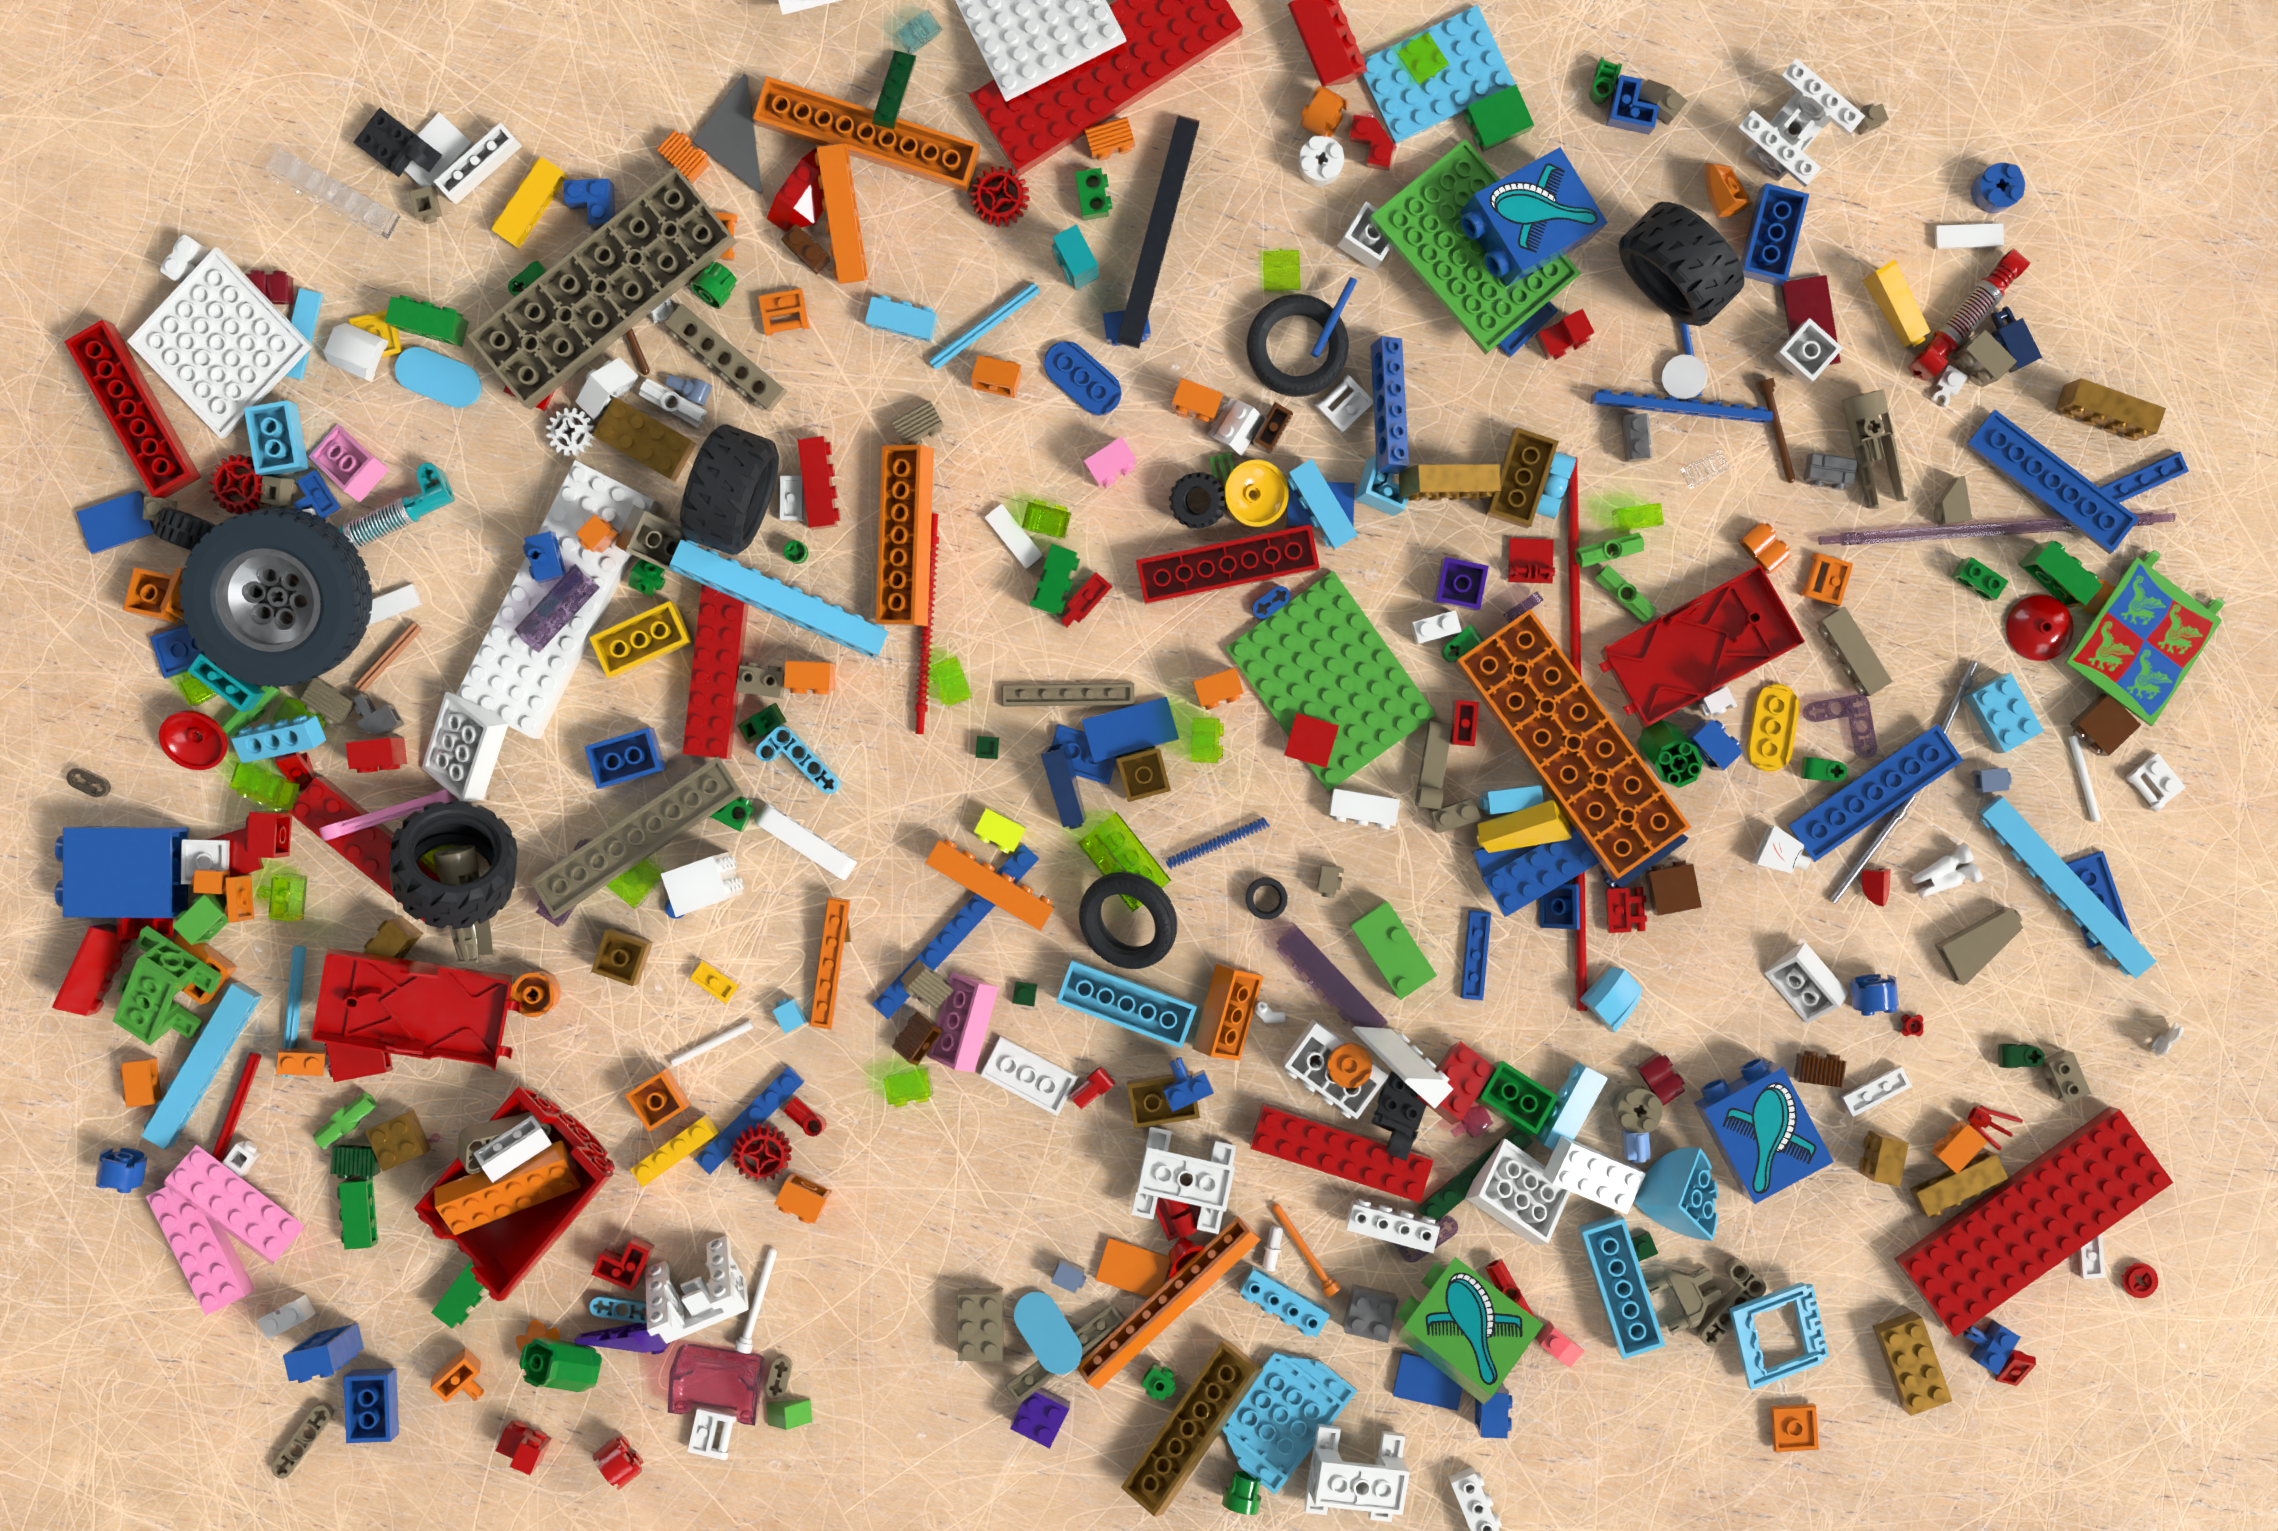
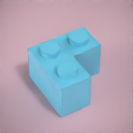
M1376 454L1366 460L1355 500L1394 517L1405 510L1408 497H1400L1399 485L1391 481L1393 474L1377 472Z

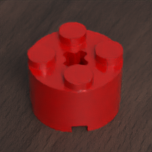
M623 1435L614 1437L593 1454L594 1461L598 1459L601 1463L597 1466L601 1474L612 1486L617 1484L618 1490L642 1472L641 1464L644 1463L637 1452L633 1454L628 1448L630 1443Z

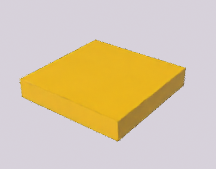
M387 310L349 318L350 325L389 341L381 358L398 355L403 352L398 330L384 323Z

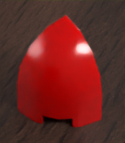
M1879 868V871L1862 870L1863 892L1867 899L1875 905L1884 907L1887 903L1890 892L1891 869Z

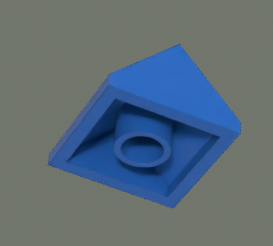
M1564 883L1540 897V928L1580 929L1578 884Z

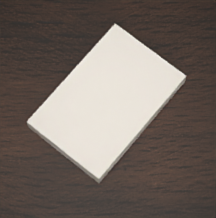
M439 112L417 136L441 153V158L430 172H427L413 160L404 171L422 188L429 186L433 188L436 185L434 181L439 175L452 166L459 157L464 155L472 147L473 143Z

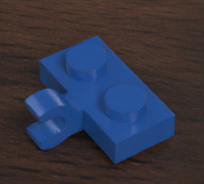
M315 469L297 481L306 497L293 504L297 511L310 509L313 506L319 517L325 519L342 508L318 470Z

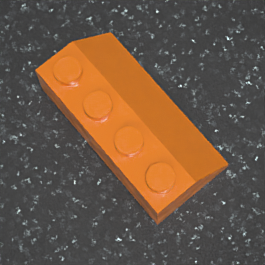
M1216 964L1192 1047L1193 1050L1211 1057L1240 1061L1264 976L1231 966Z

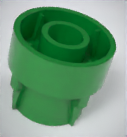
M713 261L708 268H704L696 276L690 286L705 303L715 309H721L730 298V292L736 286L737 279L729 269Z
M1234 1471L1230 1486L1224 1490L1222 1505L1236 1513L1244 1515L1258 1514L1261 1503V1496L1258 1494L1261 1478L1256 1477L1255 1480L1245 1471Z

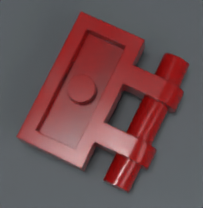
M1628 887L1605 889L1608 933L1632 932L1631 923H1636L1637 931H1646L1645 922H1647V915H1645L1644 909L1646 895H1644L1643 887H1634L1635 896H1630ZM1630 903H1635V916H1631Z

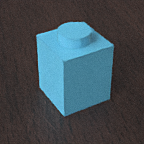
M788 997L777 1002V1008L772 1010L785 1034L807 1022L795 998L790 1001Z

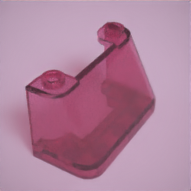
M696 1344L680 1346L669 1372L667 1413L683 1415L691 1411L693 1404L736 1410V1420L738 1422L755 1426L758 1418L765 1358L757 1353L746 1354L736 1350Z

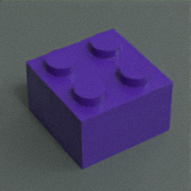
M1444 557L1441 560L1433 603L1473 611L1480 610L1489 566Z
M1041 1387L1020 1403L1011 1421L1010 1429L1050 1449L1070 1409V1401Z

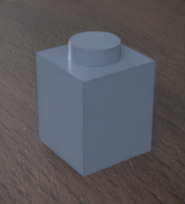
M2008 768L1973 770L1975 792L1985 793L2010 790L2009 785H2011L2012 778Z
M1060 1258L1051 1283L1076 1293L1077 1288L1082 1289L1087 1277L1084 1275L1085 1268Z

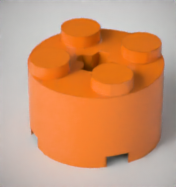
M1318 86L1313 94L1314 99L1310 105L1307 104L1302 110L1301 117H1303L1301 125L1316 136L1331 137L1339 127L1343 116H1341L1342 109L1347 111L1349 101L1326 87Z
M542 970L531 971L521 975L511 987L510 1000L521 1002L520 1013L522 1015L538 1017L551 1011L558 1005L561 996L560 985L555 975ZM532 991L538 992L539 996L533 995Z

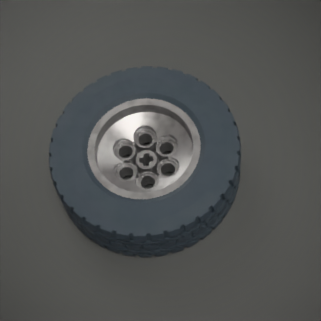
M286 507L263 508L239 514L224 520L213 527L211 531H208L191 551L193 554L188 556L185 563L187 567L183 569L181 577L183 582L180 583V595H182V598H180L181 610H184L182 615L185 625L188 624L189 628L187 629L191 637L195 638V644L200 651H204V655L212 663L215 662V666L219 669L229 672L228 675L236 679H243L242 681L267 687H285L301 684L330 671L341 664L342 661H345L359 645L360 639L363 638L367 630L366 626L369 624L371 617L369 612L372 611L373 599H371V596L373 594L372 585L369 584L370 576L368 570L364 568L366 565L363 558L357 554L359 551L353 543L350 544V539L343 532H339L337 527L330 522L326 523L325 519L317 515L312 516V513ZM270 569L275 571L276 579L271 578ZM292 574L298 577V584L292 581ZM256 586L262 589V596L257 594ZM279 592H282V593H283V596H281V597L284 598V599H281V598L279 597V596L281 595ZM301 595L307 600L306 606L300 601ZM264 607L269 608L271 612L270 617L264 613ZM286 612L292 614V622L287 619Z

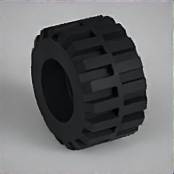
M1198 472L1187 474L1175 482L1176 485L1171 489L1172 495L1169 496V501H1171L1169 506L1170 510L1174 512V518L1180 520V524L1187 525L1188 528L1201 529L1217 523L1223 517V512L1227 509L1224 499L1225 486L1221 485L1219 479L1214 478L1211 474ZM1195 487L1204 488L1210 496V506L1206 512L1201 514L1191 511L1187 504L1188 493Z
M164 507L153 533L162 540L192 551L200 539L216 525L186 512Z

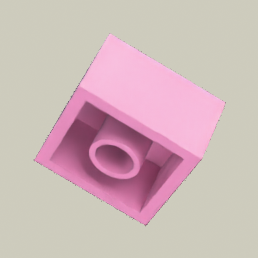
M1121 436L1084 460V464L1099 488L1104 486L1106 489L1116 482L1115 479L1119 475L1127 476L1135 470L1136 458Z

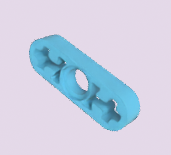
M598 1295L590 1303V1311L594 1316L642 1324L647 1323V1316L642 1317L643 1314L641 1312H635L631 1316L633 1310L641 1311L643 1307L646 1308V1301ZM603 1301L602 1304L604 1306H610L614 1302L612 1309L605 1307L602 1311L599 1310L596 1304ZM620 1303L626 1304L628 1306V1313L625 1315L619 1314L617 1305Z

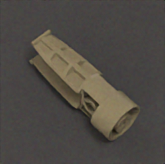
M1884 389L1843 399L1842 403L1852 447L1857 459V467L1870 503L1867 508H1879L1870 459L1871 461L1884 458V455L1896 500L1908 501V497H1904L1899 455ZM1872 424L1873 429L1868 430L1867 426Z
M474 845L451 847L433 854L440 883L459 885L480 878L479 864ZM489 920L481 924L476 921L472 927L452 929V926L448 925L459 958L457 961L458 965L477 964L479 962L478 956L494 955L496 953L495 950H492Z

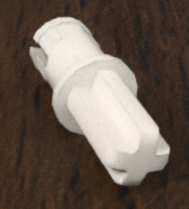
M1279 1226L1270 1227L1267 1245H1264L1265 1255L1261 1268L1267 1271H1275L1278 1253L1281 1252L1280 1243L1283 1228Z

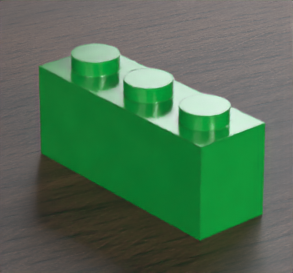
M346 1179L339 1183L337 1188V1197L341 1202L339 1220L342 1221L343 1226L341 1242L344 1243V1250L371 1248L378 1243L373 1179Z
M473 1260L468 1263L431 1312L451 1329L457 1324L462 1325L470 1315L467 1313L471 1306L475 1308L483 1298L481 1293L484 1289L488 1290L474 1279L475 1275L470 1271L472 1267H475L472 1264Z

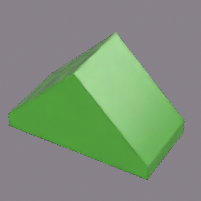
M811 1399L766 1403L769 1426L788 1430L812 1422Z

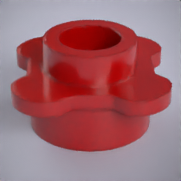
M1905 1014L1902 1016V1035H1916L1919 1037L1923 1034L1924 1018L1921 1015L1909 1016Z

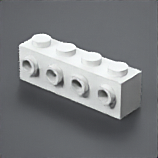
M500 122L480 141L476 142L469 151L459 157L452 166L442 172L434 182L451 201L457 204L520 149L522 145Z
M1358 1199V1202L1352 1200L1345 1225L1347 1231L1434 1253L1440 1230L1439 1224L1435 1222L1436 1219L1423 1216L1422 1219L1414 1217V1213L1401 1210V1213L1394 1212L1392 1207L1386 1205L1375 1207L1371 1205V1202L1363 1199Z
M1473 1467L1448 1476L1470 1530L1500 1531L1498 1527L1502 1526L1497 1513L1492 1514L1490 1507L1493 1506V1502L1489 1493L1484 1494L1481 1486L1485 1485L1480 1472L1475 1473Z

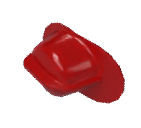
M1186 1237L1179 1238L1168 1253L1172 1265L1168 1280L1204 1247L1201 1245L1196 1246L1194 1242Z

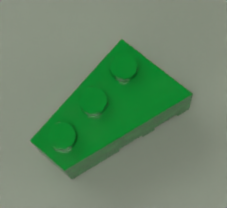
M1054 544L1051 545L1040 581H1038L1034 598L1033 600L1031 599L1029 605L1032 609L1057 617L1058 612H1063L1066 601L1062 599L1065 591L1069 592L1073 583V580L1070 579L1072 570L1077 571L1080 559L1077 558V552Z

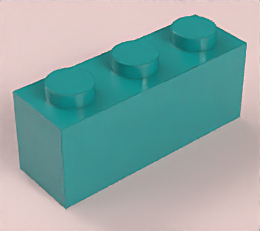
M205 652L200 653L188 669V672L239 711L253 710L265 694V691L255 684H250L242 681L243 679H236L228 675L229 672H224L215 666L216 663H212L204 655Z

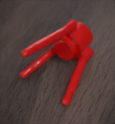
M1982 1105L1980 1107H1973L1967 1121L1970 1122V1126L1978 1131L1997 1150H2001V1146L1982 1127L1987 1128L1991 1126L2009 1137H2012L2013 1133L1992 1122V1117L1989 1114L2019 1123L2023 1122L2021 1118L1994 1111Z

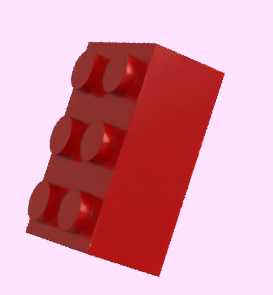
M1460 1041L1449 1048L1435 1069L1436 1072L1441 1070L1450 1079L1447 1083L1453 1090L1436 1108L1432 1107L1420 1095L1417 1098L1453 1125L1463 1119L1496 1068Z

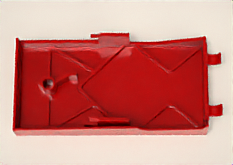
M1758 565L1661 616L1654 622L1624 638L1604 646L1600 653L1605 661L1598 665L1603 673L1611 671L1629 702L1628 705L1623 707L1627 716L1635 713L1643 729L1800 646L1805 640L1762 566Z
M328 948L311 1040L428 1060L440 1057L483 1064L495 1071L499 1056H506L509 1059L512 1057L513 1049L501 1045L508 1010H513L520 1013L522 1004L519 1001L510 1000L513 975Z

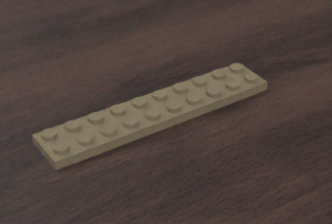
M716 757L530 882L552 918L556 919L743 793L721 758Z

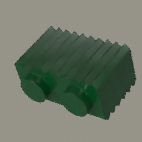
M337 1144L331 1147L330 1174H336L337 1178L346 1179L351 1178V1175H357L359 1179L370 1180L381 1172V1167L372 1146Z

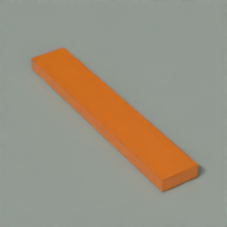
M830 896L827 898L809 1026L832 1029L851 901L849 899Z

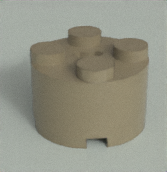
M1628 1086L1614 1098V1115L1618 1122L1631 1132H1651L1662 1118L1663 1110L1660 1099L1642 1086ZM1641 1107L1640 1111L1634 1112V1108Z

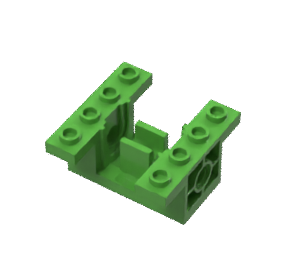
M146 926L141 930L135 945L146 953L137 959L132 974L128 972L122 977L117 992L123 996L113 1022L149 1046L172 1028L191 1040L197 1035L202 1020L179 1006L178 1002L175 1003L172 1000L178 992L191 982L208 994L213 993L218 986L222 974L149 926Z

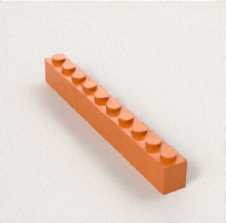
M1239 1216L1234 1219L1083 1359L1077 1370L1086 1383L1098 1390L1102 1388L1252 1249L1261 1239L1250 1225Z

